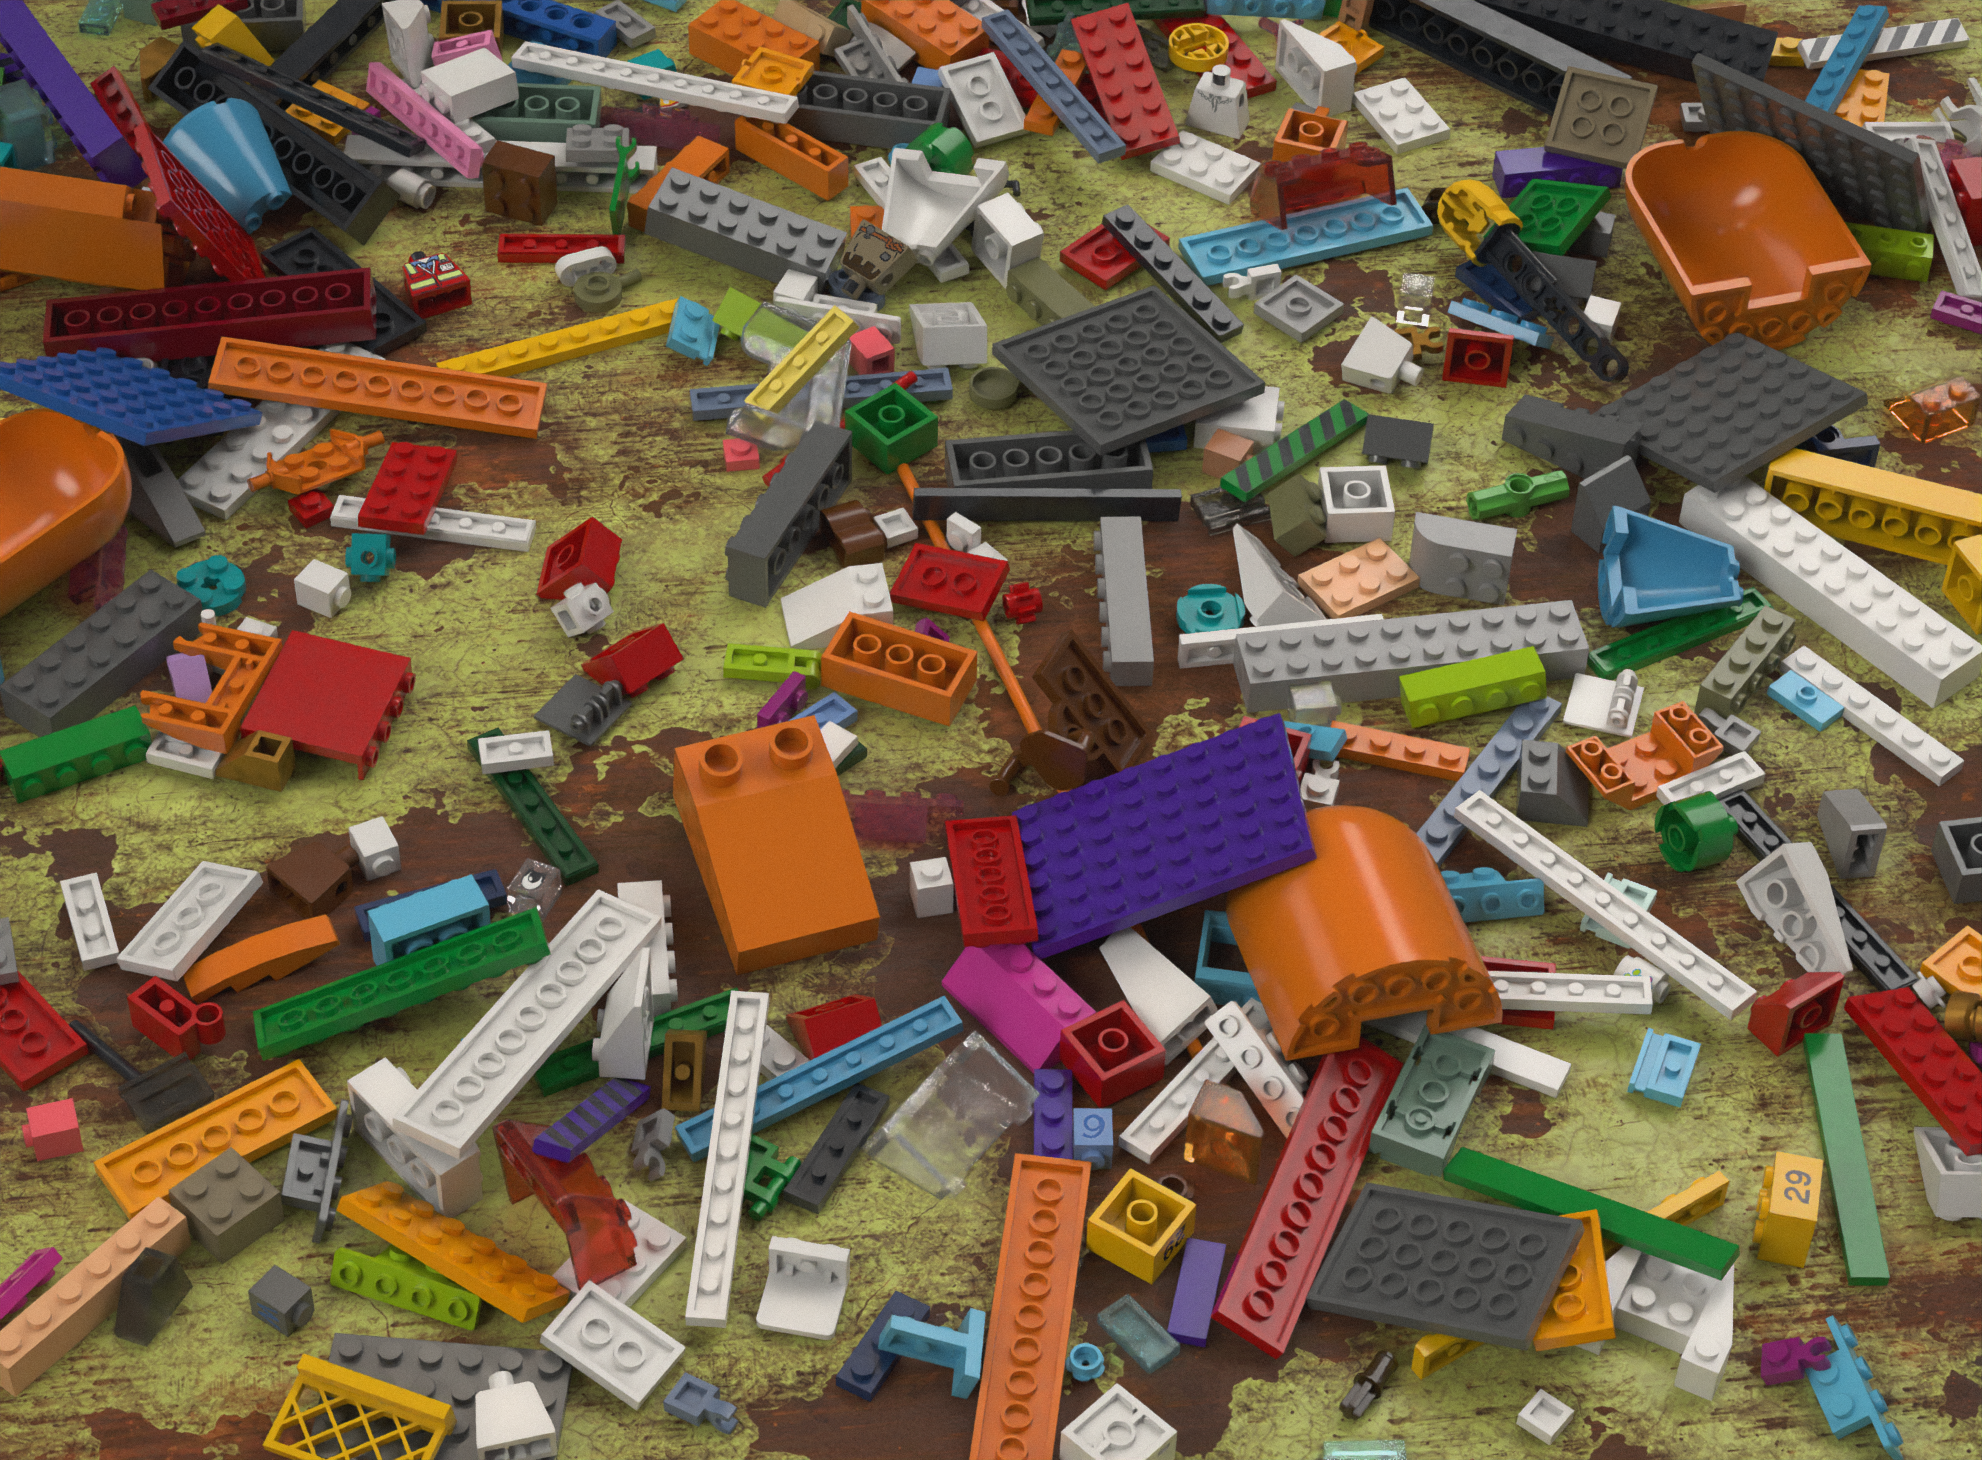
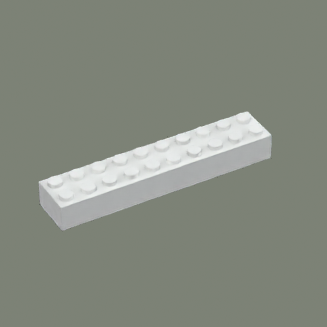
M1746 476L1716 493L1698 485L1684 494L1679 523L1689 531L1732 545L1734 547L1735 560L1739 561L1741 569L1933 709L1978 678L1982 666V645Z

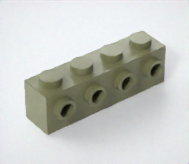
M1765 605L1700 684L1694 713L1699 715L1707 707L1714 710L1725 720L1731 714L1735 716L1741 713L1753 693H1757L1763 680L1769 673L1774 672L1779 660L1792 649L1796 640V635L1793 634L1796 619Z

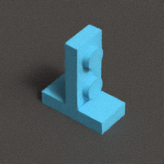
M970 1308L959 1326L958 1332L949 1327H938L919 1322L911 1317L891 1315L879 1336L878 1349L953 1368L951 1396L967 1399L980 1379L986 1312Z

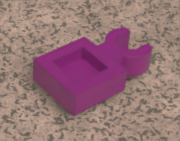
M1800 1337L1762 1344L1761 1378L1768 1386L1804 1379L1806 1368H1812L1816 1371L1827 1370L1831 1368V1362L1825 1354H1819L1831 1351L1832 1346L1826 1337H1815L1809 1340L1806 1345Z

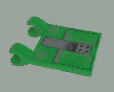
M618 136L615 143L619 155V163L609 214L612 233L621 235L630 185L638 178L640 165L636 161L635 168L628 170L627 161L637 150L636 139L632 138V144L624 147L621 145L622 136Z

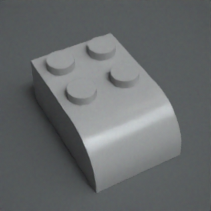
M1416 512L1409 567L1420 577L1419 587L1426 591L1504 605L1517 529Z

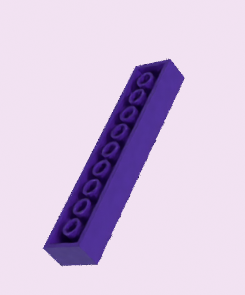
M0 0V43L53 116L58 120V123L80 153H82V156L95 172L101 169L97 173L100 180L107 183L127 185L131 188L145 180L148 176L141 166L142 161L23 0Z

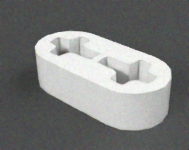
M601 246L561 257L555 264V272L561 283L570 287L574 286L578 278L587 273L607 272L612 274L616 269L617 263L611 251L607 247Z

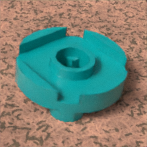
M214 555L208 560L182 568L176 575V585L201 599L202 611L211 609L215 612V617L228 614L238 608L242 603L241 597L244 593L246 594L243 572L236 565L229 563L227 558L222 555ZM217 586V589L211 590L210 588L206 587Z
M1201 584L1188 589V595L1183 598L1180 597L1177 602L1176 620L1185 634L1239 629L1244 624L1245 605L1242 598L1236 593L1235 597L1226 593V587L1221 585ZM1211 610L1215 615H1207L1206 611Z

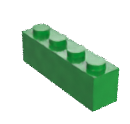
M136 705L0 750V760L3 765L4 777L19 804L147 760L146 752L152 744V740L146 724L142 722L141 715Z

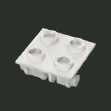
M1625 669L1619 673L1616 681L1576 673L1563 723L1632 738L1644 687L1637 686L1638 678L1635 672L1630 669Z

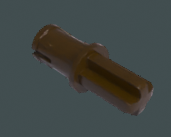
M1383 1350L1378 1351L1365 1371L1358 1373L1354 1377L1353 1387L1339 1405V1409L1346 1419L1358 1420L1373 1399L1381 1397L1383 1386L1399 1367L1397 1359L1391 1353Z

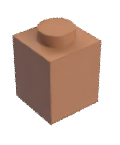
M1218 428L1204 447L1202 472L1221 479L1222 476L1254 457V441Z

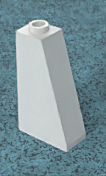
M1128 927L1111 934L1099 949L1133 1011L1166 1049L1165 1065H1168L1207 1029L1205 1021L1215 1014L1218 1009L1208 993L1136 931Z

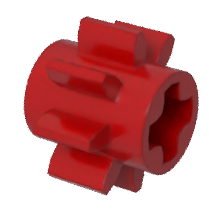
M1028 582L1009 585L1010 593L1003 594L1002 596L1003 609L1007 619L1015 618L1017 625L1035 622V614L1043 611L1042 598L1038 588L1029 589Z

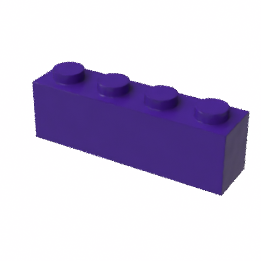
M1544 147L1495 151L1492 176L1501 198L1517 197L1532 179L1619 188L1623 168L1546 152Z

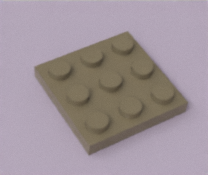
M1568 66L1545 141L1544 151L1626 169L1631 158L1641 150L1658 92V85Z

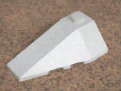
M1236 524L1233 528L1244 604L1252 614L1250 621L1256 627L1327 620L1311 598L1308 596L1304 598L1297 589L1300 585L1280 568V562L1257 537Z
M1812 842L1781 845L1736 881L1751 912L1759 921L1764 920L1775 931L1773 936L1780 943H1786L1796 953V960L1807 972H1841L1846 976L1853 971L1828 873Z

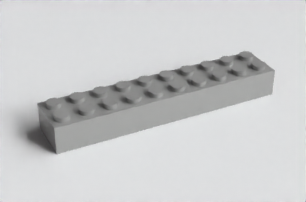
M1572 600L1236 634L1233 665L1247 713L1401 697L1399 676L1534 646L1545 669L1546 681L1574 679L1576 673L1585 675L1589 646Z

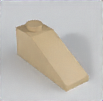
M780 0L772 19L819 41L820 52L835 57L834 49L848 44L853 33L851 30L795 0Z

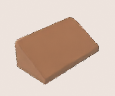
M1738 1L1684 6L1739 22H1744L1747 8L1745 3Z

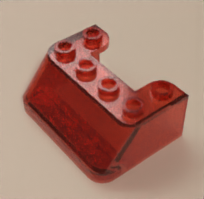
M1360 141L1350 143L1349 148L1323 149L1319 155H1295L1291 161L1287 162L1279 160L1267 161L1263 163V167L1257 170L1249 200L1251 214L1280 230L1287 229L1286 211L1364 193L1390 206L1397 205L1392 156L1380 151V148L1368 146L1367 142Z
M506 1119L494 1125L492 1130L509 1201L513 1205L534 1194L566 1235L578 1290L580 1291L589 1280L599 1285L636 1266L634 1248L638 1244L634 1233L628 1225V1221L632 1219L631 1212L622 1198L617 1200L614 1197L604 1175L597 1176L588 1155L583 1152L566 1163L536 1154L532 1151L534 1139L551 1125Z

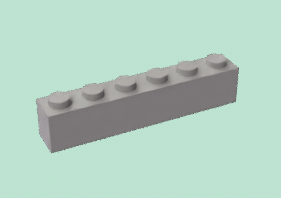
M1100 517V531L1093 532L1094 551H1100V554L1095 555L1096 575H1102V578H1097V598L1104 599V602H1099V622L1106 623V627H1101V647H1108V651H1103V670L1110 672V679L1116 686H1152L1154 657L1141 517Z

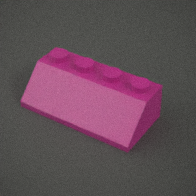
M996 944L985 948L966 947L942 980V986L1033 1074L1034 1069H1050L1061 1062L1059 1050L1062 1029L1096 1013L1092 1007L1024 944Z

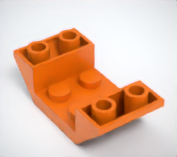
M1684 701L1654 712L1651 731L1610 748H1606L1595 735L1567 746L1565 752L1605 799L1628 810H1632L1657 800L1658 786L1709 766L1722 753L1724 746Z

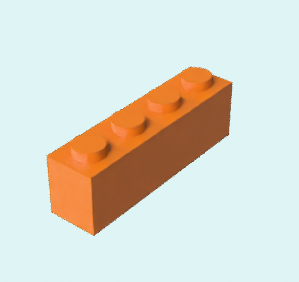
M743 115L735 120L736 150L827 201L848 187V156L788 123H773L768 120L745 117Z
M698 135L689 145L684 146L682 151L673 160L667 162L657 175L650 178L642 189L629 198L627 203L629 226L645 232L648 206L672 167L718 184L730 173L729 148Z

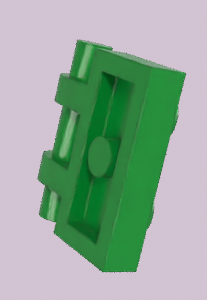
M752 1134L743 1203L746 1199L754 1202L748 1214L752 1219L761 1221L766 1213H771L778 1205L779 1195L787 1187L802 1163L794 1156H789L785 1163L777 1161L779 1147ZM764 1175L772 1178L766 1188L758 1185Z

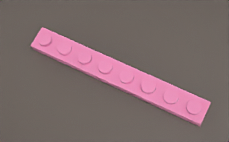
M369 62L366 92L417 136L424 138L432 149L466 178H479L480 167H482L484 162L483 148L381 62Z

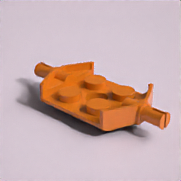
M331 429L329 430L331 442L319 443L312 449L299 454L287 455L280 461H274L272 453L268 452L267 471L264 474L247 479L248 487L252 492L268 486L296 495L365 470L366 455L369 454L368 449L384 444V436L380 430L366 436H357L353 433Z

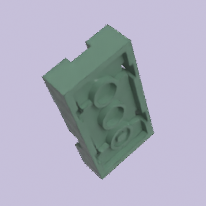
M1424 1025L1371 1132L1369 1152L1374 1154L1381 1152L1380 1159L1429 1177L1432 1173L1441 1178L1443 1169L1451 1157L1457 1137L1476 1096L1480 1095L1492 1070L1495 1049L1447 1032L1430 1035L1427 1026ZM1419 1056H1421V1061L1419 1065L1416 1066L1415 1064ZM1473 1076H1477V1081H1472L1471 1085H1469ZM1447 1130L1452 1131L1451 1136L1446 1135L1444 1139Z

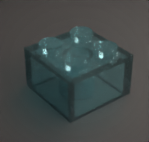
M25 79L0 86V142L14 145L18 169L28 171L56 162L54 149L58 148L53 131L50 130V124H53V117L49 107H43L37 89L32 90Z

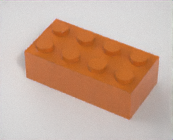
M720 0L688 24L689 54L733 76L740 71L742 60H749L759 46L813 62L814 71H820L819 41L738 1Z
M950 0L861 1V13L865 15L868 23L871 22L885 29L916 52L913 60L925 68L939 70L942 66L975 58L983 47L989 48L990 36L982 28V21Z
M849 611L821 656V686L950 727L977 681L978 651Z

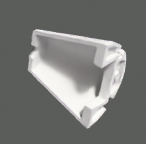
M895 148L892 153L882 230L908 245L918 260L916 263H921L925 266L933 265L935 259L975 219L977 205L994 199L1003 190L1009 177L1006 161L978 158L973 167L977 175L976 177L932 171L923 151Z

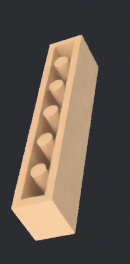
M158 1196L0 1331V1386L14 1397L19 1395L191 1246V1239L186 1216Z

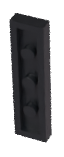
M859 1083L854 1084L785 1188L784 1200L819 1214L888 1109L890 1096Z

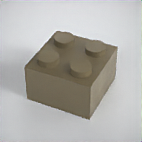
M232 1147L168 1190L171 1206L187 1218L189 1233L221 1264L227 1262L285 1221L280 1191Z

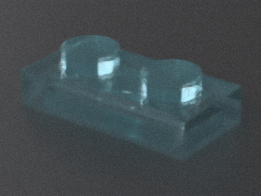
M89 0L78 22L80 33L109 36L123 8L121 1Z
M1126 1294L1098 1313L1097 1324L1149 1375L1179 1355L1180 1344L1129 1294Z

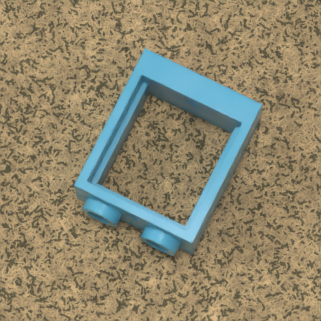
M1205 910L1195 983L1211 996L1215 1004L1226 1005L1230 1001H1236L1240 1007H1243L1251 997L1262 1003L1249 973L1207 967L1211 942L1237 945L1229 926L1227 913L1224 911Z

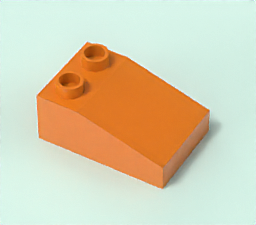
M815 715L675 748L673 798L737 975L877 940L880 915L837 772Z

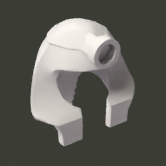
M1974 77L1968 78L1967 84L1976 105H1966L1958 109L1952 103L1949 96L1940 102L1948 118L1966 120L1947 121L1939 107L1931 113L1935 122H1949L1953 132L1967 139V142L1960 150L1962 159L1982 157V87Z

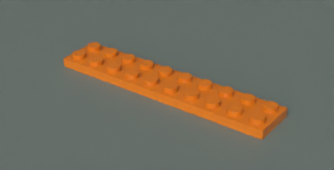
M221 337L209 378L208 389L219 390L227 395L537 439L547 393V383Z
M1015 1153L969 1460H1053L1092 1162Z

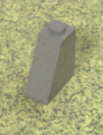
M1858 789L1823 791L1817 817L1839 879L1875 876L1887 831L1886 823Z

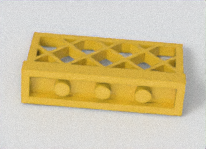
M303 1353L296 1367L299 1374L263 1443V1447L267 1451L292 1460H351L371 1450H374L377 1460H382L378 1447L401 1438L407 1454L394 1460H418L420 1458L421 1460H434L445 1436H451L457 1419L449 1404ZM305 1388L320 1393L323 1404L300 1412L297 1403ZM326 1396H329V1397H332V1398H335V1399H332V1400L328 1401V1399H327ZM347 1403L357 1406L360 1417L337 1426L332 1410ZM363 1409L369 1410L371 1412L365 1414ZM293 1410H295L296 1415L291 1416ZM327 1412L333 1428L310 1437L304 1421ZM384 1416L394 1419L397 1430L374 1439L368 1423ZM400 1422L405 1423V1424H408V1425H407V1426H404V1427H401ZM300 1423L305 1440L290 1446L278 1442L283 1430ZM364 1425L370 1441L347 1450L341 1434ZM421 1429L433 1433L427 1446L411 1452L405 1436ZM337 1436L342 1453L328 1459L317 1456L314 1446ZM309 1448L311 1454H310V1453H307V1452H305V1451H303V1450Z

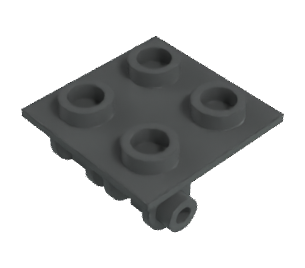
M575 674L534 715V719L591 747L632 705V702L622 697L621 691L623 686L617 680L606 681L601 687Z

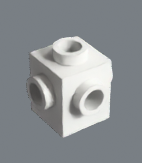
M581 582L575 584L564 592L565 599L550 608L567 637L575 636L585 631L588 634L597 631L606 624L604 618L614 612L609 604L608 595L597 583L583 586Z

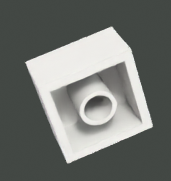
M1009 193L977 205L971 246L974 254L1006 289L1008 270L1033 258L1039 257L1041 259L1042 241L1044 239V232L1041 226L1030 218L1022 204L1016 202Z
M1386 466L1320 467L1318 487L1323 495L1321 504L1326 516L1325 529L1327 538L1324 539V542H1368L1381 538L1383 541H1391L1395 509Z

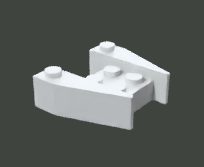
M1623 1246L1606 1261L1614 1326L1682 1354L1674 1386L1712 1401L1725 1373L1732 1347L1734 1264L1721 1281ZM1606 1340L1575 1346L1599 1355Z

